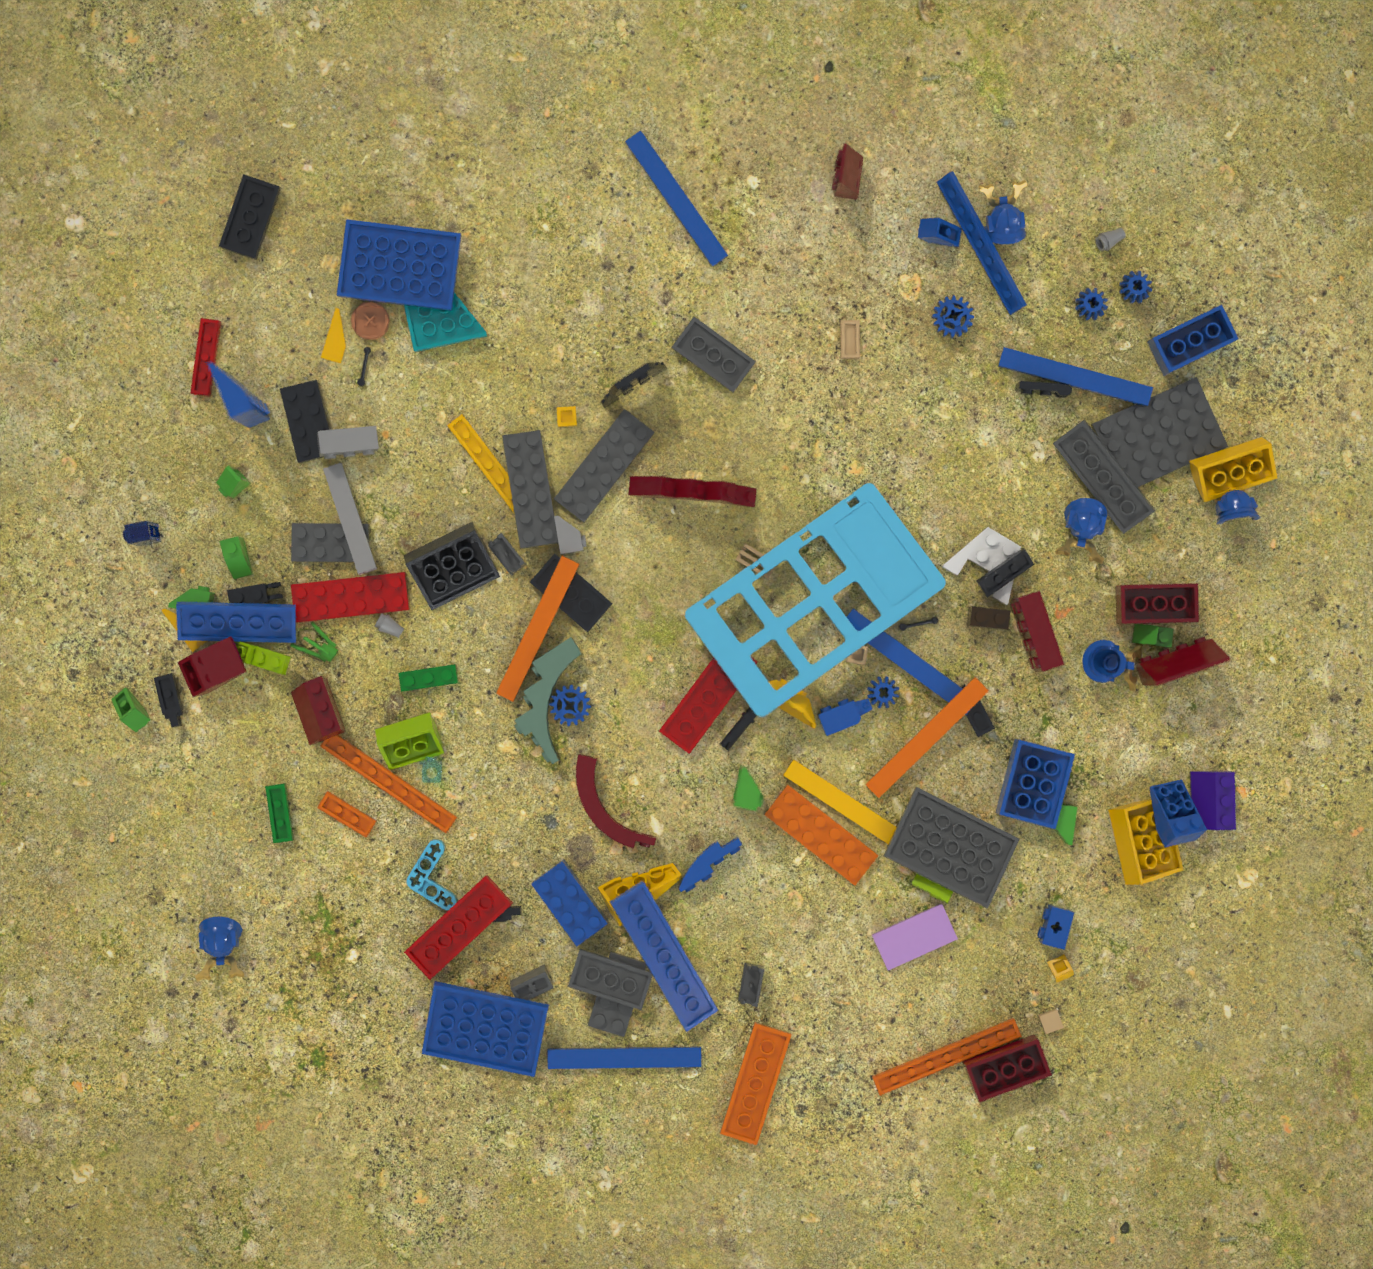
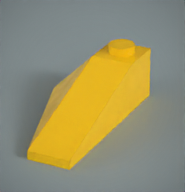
M670 863L651 868L646 873L638 874L636 872L632 873L631 877L623 879L621 877L614 878L599 886L598 890L617 924L621 926L623 924L610 901L641 881L645 883L654 900H657L678 882L682 875L675 865Z

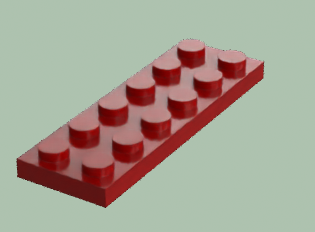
M406 572L291 584L292 603L296 605V623L410 610Z
M714 657L659 730L661 734L688 754L692 752L737 691V688ZM751 657L753 662L757 664L758 661Z
M486 875L404 953L431 980L513 902Z

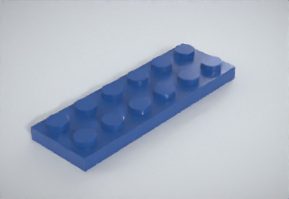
M177 602L178 640L222 641L232 636L235 642L296 643L295 604Z

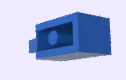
M847 698L837 702L839 706L831 708L830 705L821 708V713H818L817 716L825 736H829L859 724L860 716L872 710L869 699L854 702V700L849 701Z

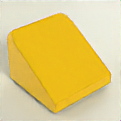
M1065 954L1047 962L1056 983L1074 975Z

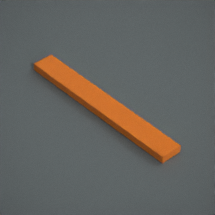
M565 556L561 557L496 694L514 702L580 565L579 563Z
M974 677L865 785L880 798L989 690Z
M340 735L326 739L320 745L324 750L444 833L448 832L457 819V816Z
M1012 1018L872 1076L881 1096L1022 1036L1015 1019Z

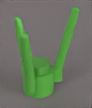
M311 622V625L328 645L324 643L320 646L306 636L303 639L319 649L318 653L295 644H290L292 648L317 657L324 662L326 660L331 662L338 652V649L335 648L337 644L332 642L314 622Z

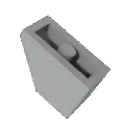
M554 516L560 554L584 552V547L587 546L585 535H581L578 529L561 517Z

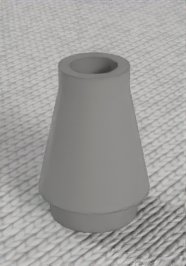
M1118 228L1100 233L1095 238L1096 246L1100 251L1110 250L1125 238L1124 230Z
M382 613L375 624L378 631L396 636L397 638L400 637L404 630L388 614L384 615Z

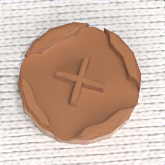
M369 301L361 303L353 311L351 324L356 334L361 338L376 340L385 335L389 329L390 319L383 306Z

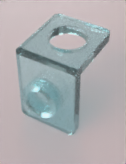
M425 757V760L419 761V764H422V782L440 783L442 779V761H438L437 757ZM430 767L437 770V776L433 779L429 778L426 774L427 769Z

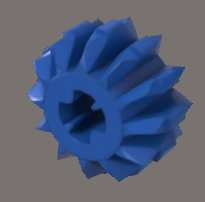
M1130 271L1129 276L1124 275L1122 277L1123 282H1120L1119 286L1123 289L1119 293L1126 294L1123 300L1130 298V304H1133L1135 300L1141 303L1143 299L1146 300L1149 297L1148 293L1152 292V288L1148 286L1152 284V281H1146L1148 274L1142 277L1141 271H1138L1136 275L1133 271ZM1135 284L1138 285L1137 290L1133 289Z
M1086 288L1085 293L1081 291L1078 294L1080 298L1075 299V302L1079 304L1075 307V310H1081L1079 316L1081 317L1085 314V320L1087 321L1090 317L1094 321L1098 319V316L1102 317L1104 315L1103 310L1108 308L1104 304L1108 299H1102L1104 292L1102 291L1097 294V288H1094L1092 292L1089 288ZM1089 301H1092V305H1095L1093 308L1090 307Z
M879 676L877 677L878 684L873 680L870 682L874 688L867 687L868 691H873V694H868L867 698L874 697L871 704L874 705L878 701L877 708H881L883 702L885 708H889L888 701L894 705L896 702L892 697L899 698L898 694H894V691H898L899 687L892 688L895 684L894 680L888 684L889 677L885 676L882 682V678ZM880 688H881V689H885V688L887 689V690H886V694H887L886 697H885V696H881V697L879 696V694L881 693V692L879 691Z

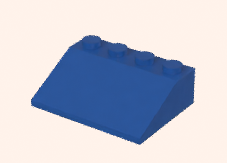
M212 362L208 363L227 412L232 420L247 428L270 420L268 416L270 410L266 403H263L262 400L256 397L231 374Z
M1014 739L995 813L1056 829L1075 754Z

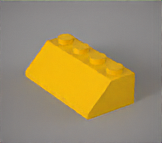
M1263 437L1189 461L1192 478L1203 502L1220 498L1229 491H1241L1277 479L1272 445Z

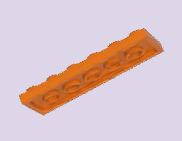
M788 784L764 814L853 885L859 882L879 856Z
M754 1022L720 1134L757 1145L789 1045L791 1033Z

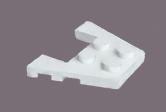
M987 527L942 567L958 576L968 559L989 572L1018 552L1021 546ZM1013 580L993 593L991 597L1007 605Z

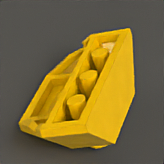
M782 678L780 681L777 679L768 681L774 690H778L788 683ZM801 690L778 707L815 729L816 722L811 702L806 697V692Z

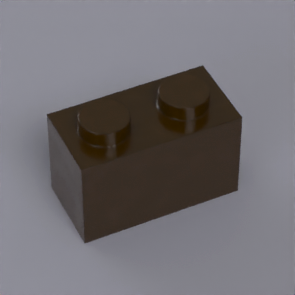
M975 606L968 608L967 626L999 630L1009 629L1010 610Z

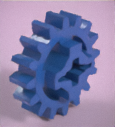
M955 295L952 296L951 300L945 297L944 303L939 301L937 303L939 307H934L933 309L937 313L932 315V318L936 319L933 326L938 325L937 332L944 331V337L947 334H950V338H953L955 334L961 337V331L967 333V327H971L973 324L969 321L974 319V316L970 315L973 308H967L968 301L962 303L963 297H960L959 300H956ZM945 307L946 313L944 316L940 317L941 311ZM951 313L953 316H957L955 321L953 318H948L951 315ZM965 317V322L963 326H961L960 320L961 318Z
M570 685L569 689L563 686L562 692L557 689L558 695L551 696L555 701L549 703L550 706H554L550 713H556L554 719L560 718L561 725L565 721L567 726H570L571 722L578 725L579 719L582 722L585 721L583 715L589 716L586 709L591 708V705H587V702L591 699L584 697L587 692L581 693V687L574 690L573 685ZM571 692L577 694V696L570 698L565 693ZM559 699L562 701V708L558 710ZM566 700L569 702L574 701V710L566 709ZM581 700L583 701L582 712L578 709ZM571 713L575 718H566L564 715Z

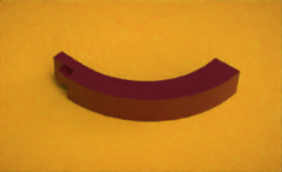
M578 754L576 763L578 794L592 822L605 835L624 846L634 848L636 841L643 847L650 848V845L654 846L656 836L631 830L617 822L606 811L598 796L595 783V769L598 758Z

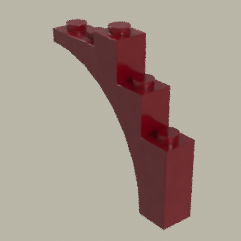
M630 476L628 495L640 498L714 502L755 508L757 488L736 485V483L726 481H703L693 478L676 479L665 476Z

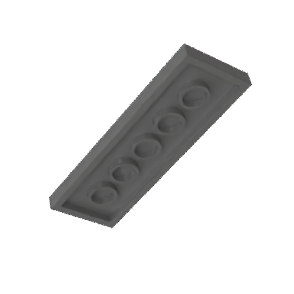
M624 409L555 496L554 500L585 523L655 432Z
M1085 419L1053 443L1096 500L1106 507L1107 514L1123 534L1155 512L1151 503Z
M540 430L502 435L520 549L558 544Z

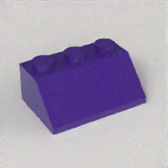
M1190 771V797L1206 829L1236 830L1235 772Z

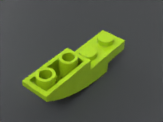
M234 641L243 663L286 675L291 656L247 642Z

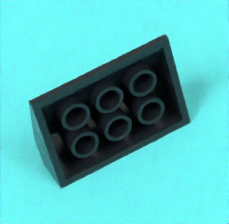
M473 521L404 555L405 564L431 610L500 577Z

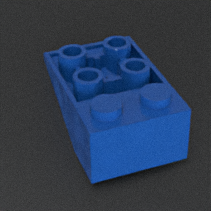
M1182 780L1149 787L1156 830L1164 847L1196 841L1207 831Z

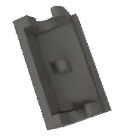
M500 533L495 540L488 543L489 548L511 576L526 565L504 534Z
M751 963L744 964L738 1001L741 1004L747 1003L751 1004L752 1007H758L764 966Z
M545 964L510 980V989L514 997L530 1000L554 988L551 976L549 977Z

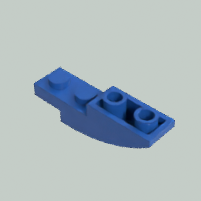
M738 836L723 846L717 840L701 852L683 876L679 885L680 892L684 890L689 892L696 887L695 883L702 880L704 882L711 878V873L714 872L711 867L712 863L717 865L724 860L723 857L728 853L733 855L741 850L739 846L742 845V842Z

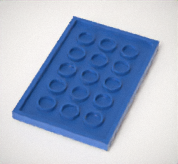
M346 219L337 296L452 311L462 235L461 233Z
M435 981L422 1054L535 1077L549 1004Z

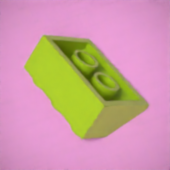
M430 712L375 729L377 746L389 770L444 753L437 726Z

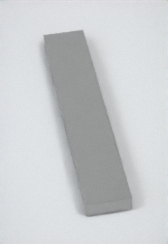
M342 463L323 468L358 575L376 570L377 566Z

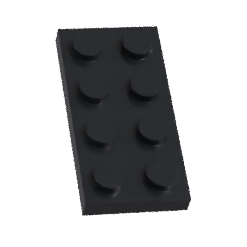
M243 174L219 247L257 260L281 187Z
M318 380L280 388L297 462L300 464L324 458V456L319 457L317 432L330 430Z
M555 553L530 581L543 594L561 559ZM576 572L559 608L586 632H589L613 603Z

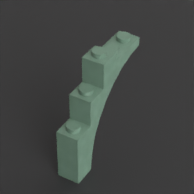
M572 637L532 662L534 665L532 670L537 677L541 676L542 679L524 690L525 695L523 698L528 706L532 705L534 708L515 719L517 724L514 725L520 735L523 733L526 736L532 732L533 736L531 738L536 746H541L544 751L542 752L544 759L547 763L551 761L552 764L560 760L553 746L549 733V701L560 675L572 661L582 654Z

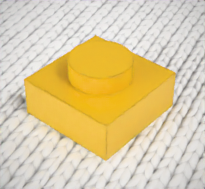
M576 406L556 407L558 427L577 426Z

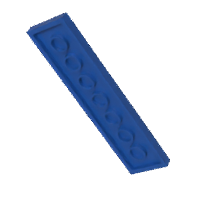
M643 881L639 882L610 901L614 911L686 1032L716 1013L718 1011L716 1005Z

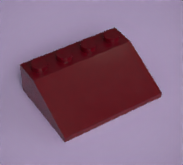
M1204 636L1194 639L1193 644L1187 645V643L1177 645L1175 646L1176 650L1169 652V649L1157 652L1158 656L1151 658V655L1142 657L1135 666L1143 686H1159L1231 661V659L1213 639H1206Z

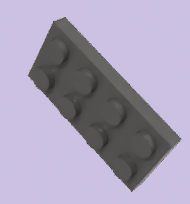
M696 317L692 318L672 346L674 351L732 393H734L756 363L755 360Z
M292 523L291 562H354L341 524ZM362 524L369 543V524Z
M580 949L568 987L642 1010L653 975L648 970Z
M610 952L609 958L646 969L644 961ZM597 996L588 1026L625 1037L633 1008Z

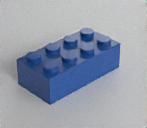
M1220 305L1150 339L1147 343L1163 376L1235 342L1239 338L1223 306Z
M564 859L531 883L576 947L608 924L609 920Z

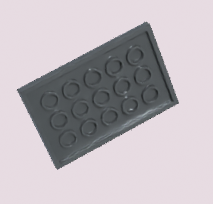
M1197 377L1151 397L1147 407L1135 404L1091 424L1093 431L1137 487L1190 464V460L1228 447Z
M915 787L883 857L987 909L1019 842V838Z

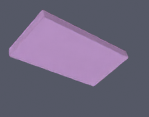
M942 903L872 934L887 970H891L958 939Z

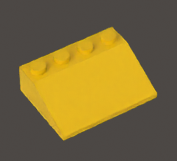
M1151 799L1108 810L1125 885H1142L1184 870L1178 845L1164 847L1156 830Z

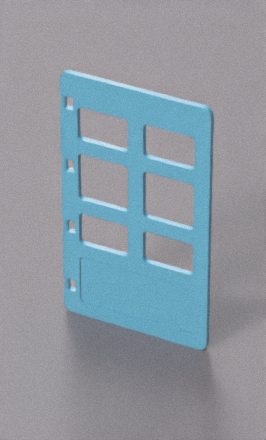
M867 483L719 586L709 595L686 610L685 618L758 717H764L945 587L946 581L873 484ZM856 498L859 503L850 508L847 503ZM808 531L811 537L802 541L800 536ZM818 536H822L846 567L843 573L825 585L819 581L799 554L801 548ZM787 561L811 594L777 618L754 589L752 583L781 562ZM761 565L764 570L755 575L752 570ZM852 582L859 584L880 613L878 619L861 631H857L833 600L834 595ZM738 593L743 596L764 625L761 631L744 643H740L716 611L717 607ZM712 598L715 604L706 609L703 604ZM817 607H821L842 634L845 642L815 664H810L788 635L787 629ZM771 640L777 642L798 671L797 677L778 690L773 689L751 659V654Z

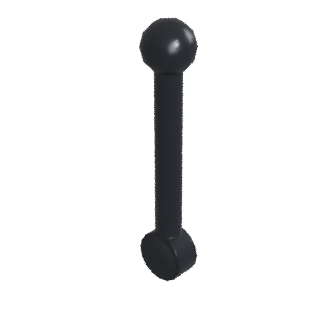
M370 347L364 348L365 356L361 377L357 381L359 386L366 384L364 377L368 355L371 353Z
M933 617L931 620L911 624L901 623L899 629L904 631L910 627L930 623L937 624L939 620L937 617Z

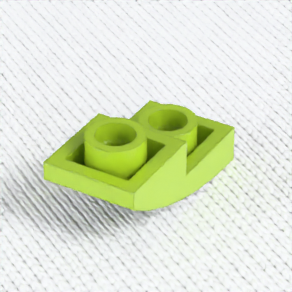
M916 874L912 882L913 886L930 893V896L947 904L953 894L952 891L919 874Z

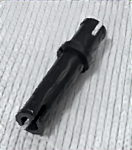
M750 707L746 712H742V717L719 743L726 750L729 751L747 727L755 722L754 719L757 715Z

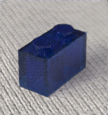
M142 521L124 525L123 538L127 541V544L144 546L161 542L158 523Z

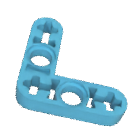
M434 839L429 842L408 875L407 885L410 889L442 909L449 910L457 903L456 895L428 878L445 851L444 842ZM438 843L441 851L435 852L433 857H436V860H434L431 856L426 855V853L428 852L430 855L433 851L432 844L436 845ZM423 859H428L431 862L430 869L425 870L421 867ZM416 869H418L421 873L426 874L425 877L423 874L420 876L418 880L419 882H421L420 884H412L413 880L411 879V877L415 878L419 873L415 871ZM433 885L437 888L435 896L428 895V886ZM441 891L444 892L443 897H452L451 902H453V905L449 904L446 906L445 900L442 898L439 901L436 900Z

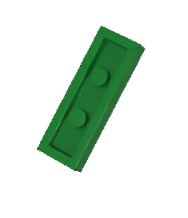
M456 664L398 673L401 692L459 683Z
M286 783L265 786L273 844L293 841Z

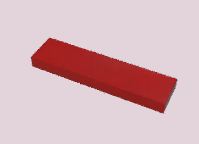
M200 318L190 394L211 397L213 375L208 363H216L221 326L220 320Z

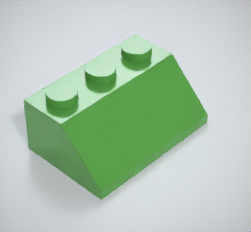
M740 764L732 801L733 805L757 811L758 807H762L764 796L746 767Z

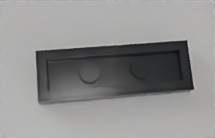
M1022 548L976 580V582L988 598L1035 564L1027 551Z

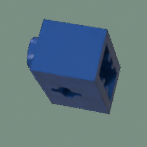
M1048 904V908L1044 909L1042 919H1044L1043 927H1040L1037 937L1039 942L1065 950L1075 912ZM1051 925H1058V928H1051Z

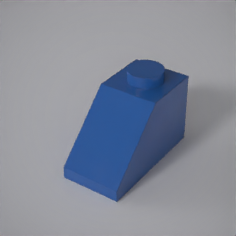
M941 218L920 219L918 238L928 243L959 247L962 228Z

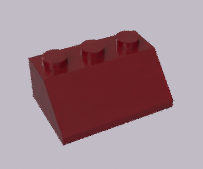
M319 676L302 683L291 691L310 746L346 732L327 678Z

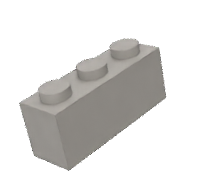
M376 426L317 432L319 457L324 456V459H334L336 455L354 457L355 453H363V456L374 455V452L379 449Z

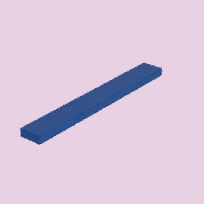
M640 130L625 141L626 145L710 265L714 267L727 258L728 254L642 131Z
M953 171L949 172L938 180L937 184L1009 315H1012L1027 304Z
M1005 347L1003 348L998 365L1001 368L1146 407L1149 405L1153 391L1151 386Z
M854 608L847 616L857 631H861L872 623V621ZM885 631L868 642V644L948 703L963 689Z
M701 1046L548 1048L547 1050L548 1069L701 1067Z

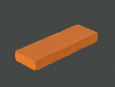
M329 791L326 792L317 807L366 838L377 820Z

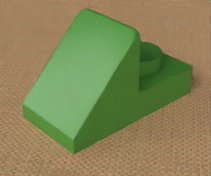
M1134 624L1132 643L1172 648L1174 629L1155 625Z

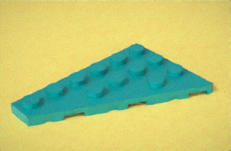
M455 293L452 311L404 305L414 352L488 337L487 332Z

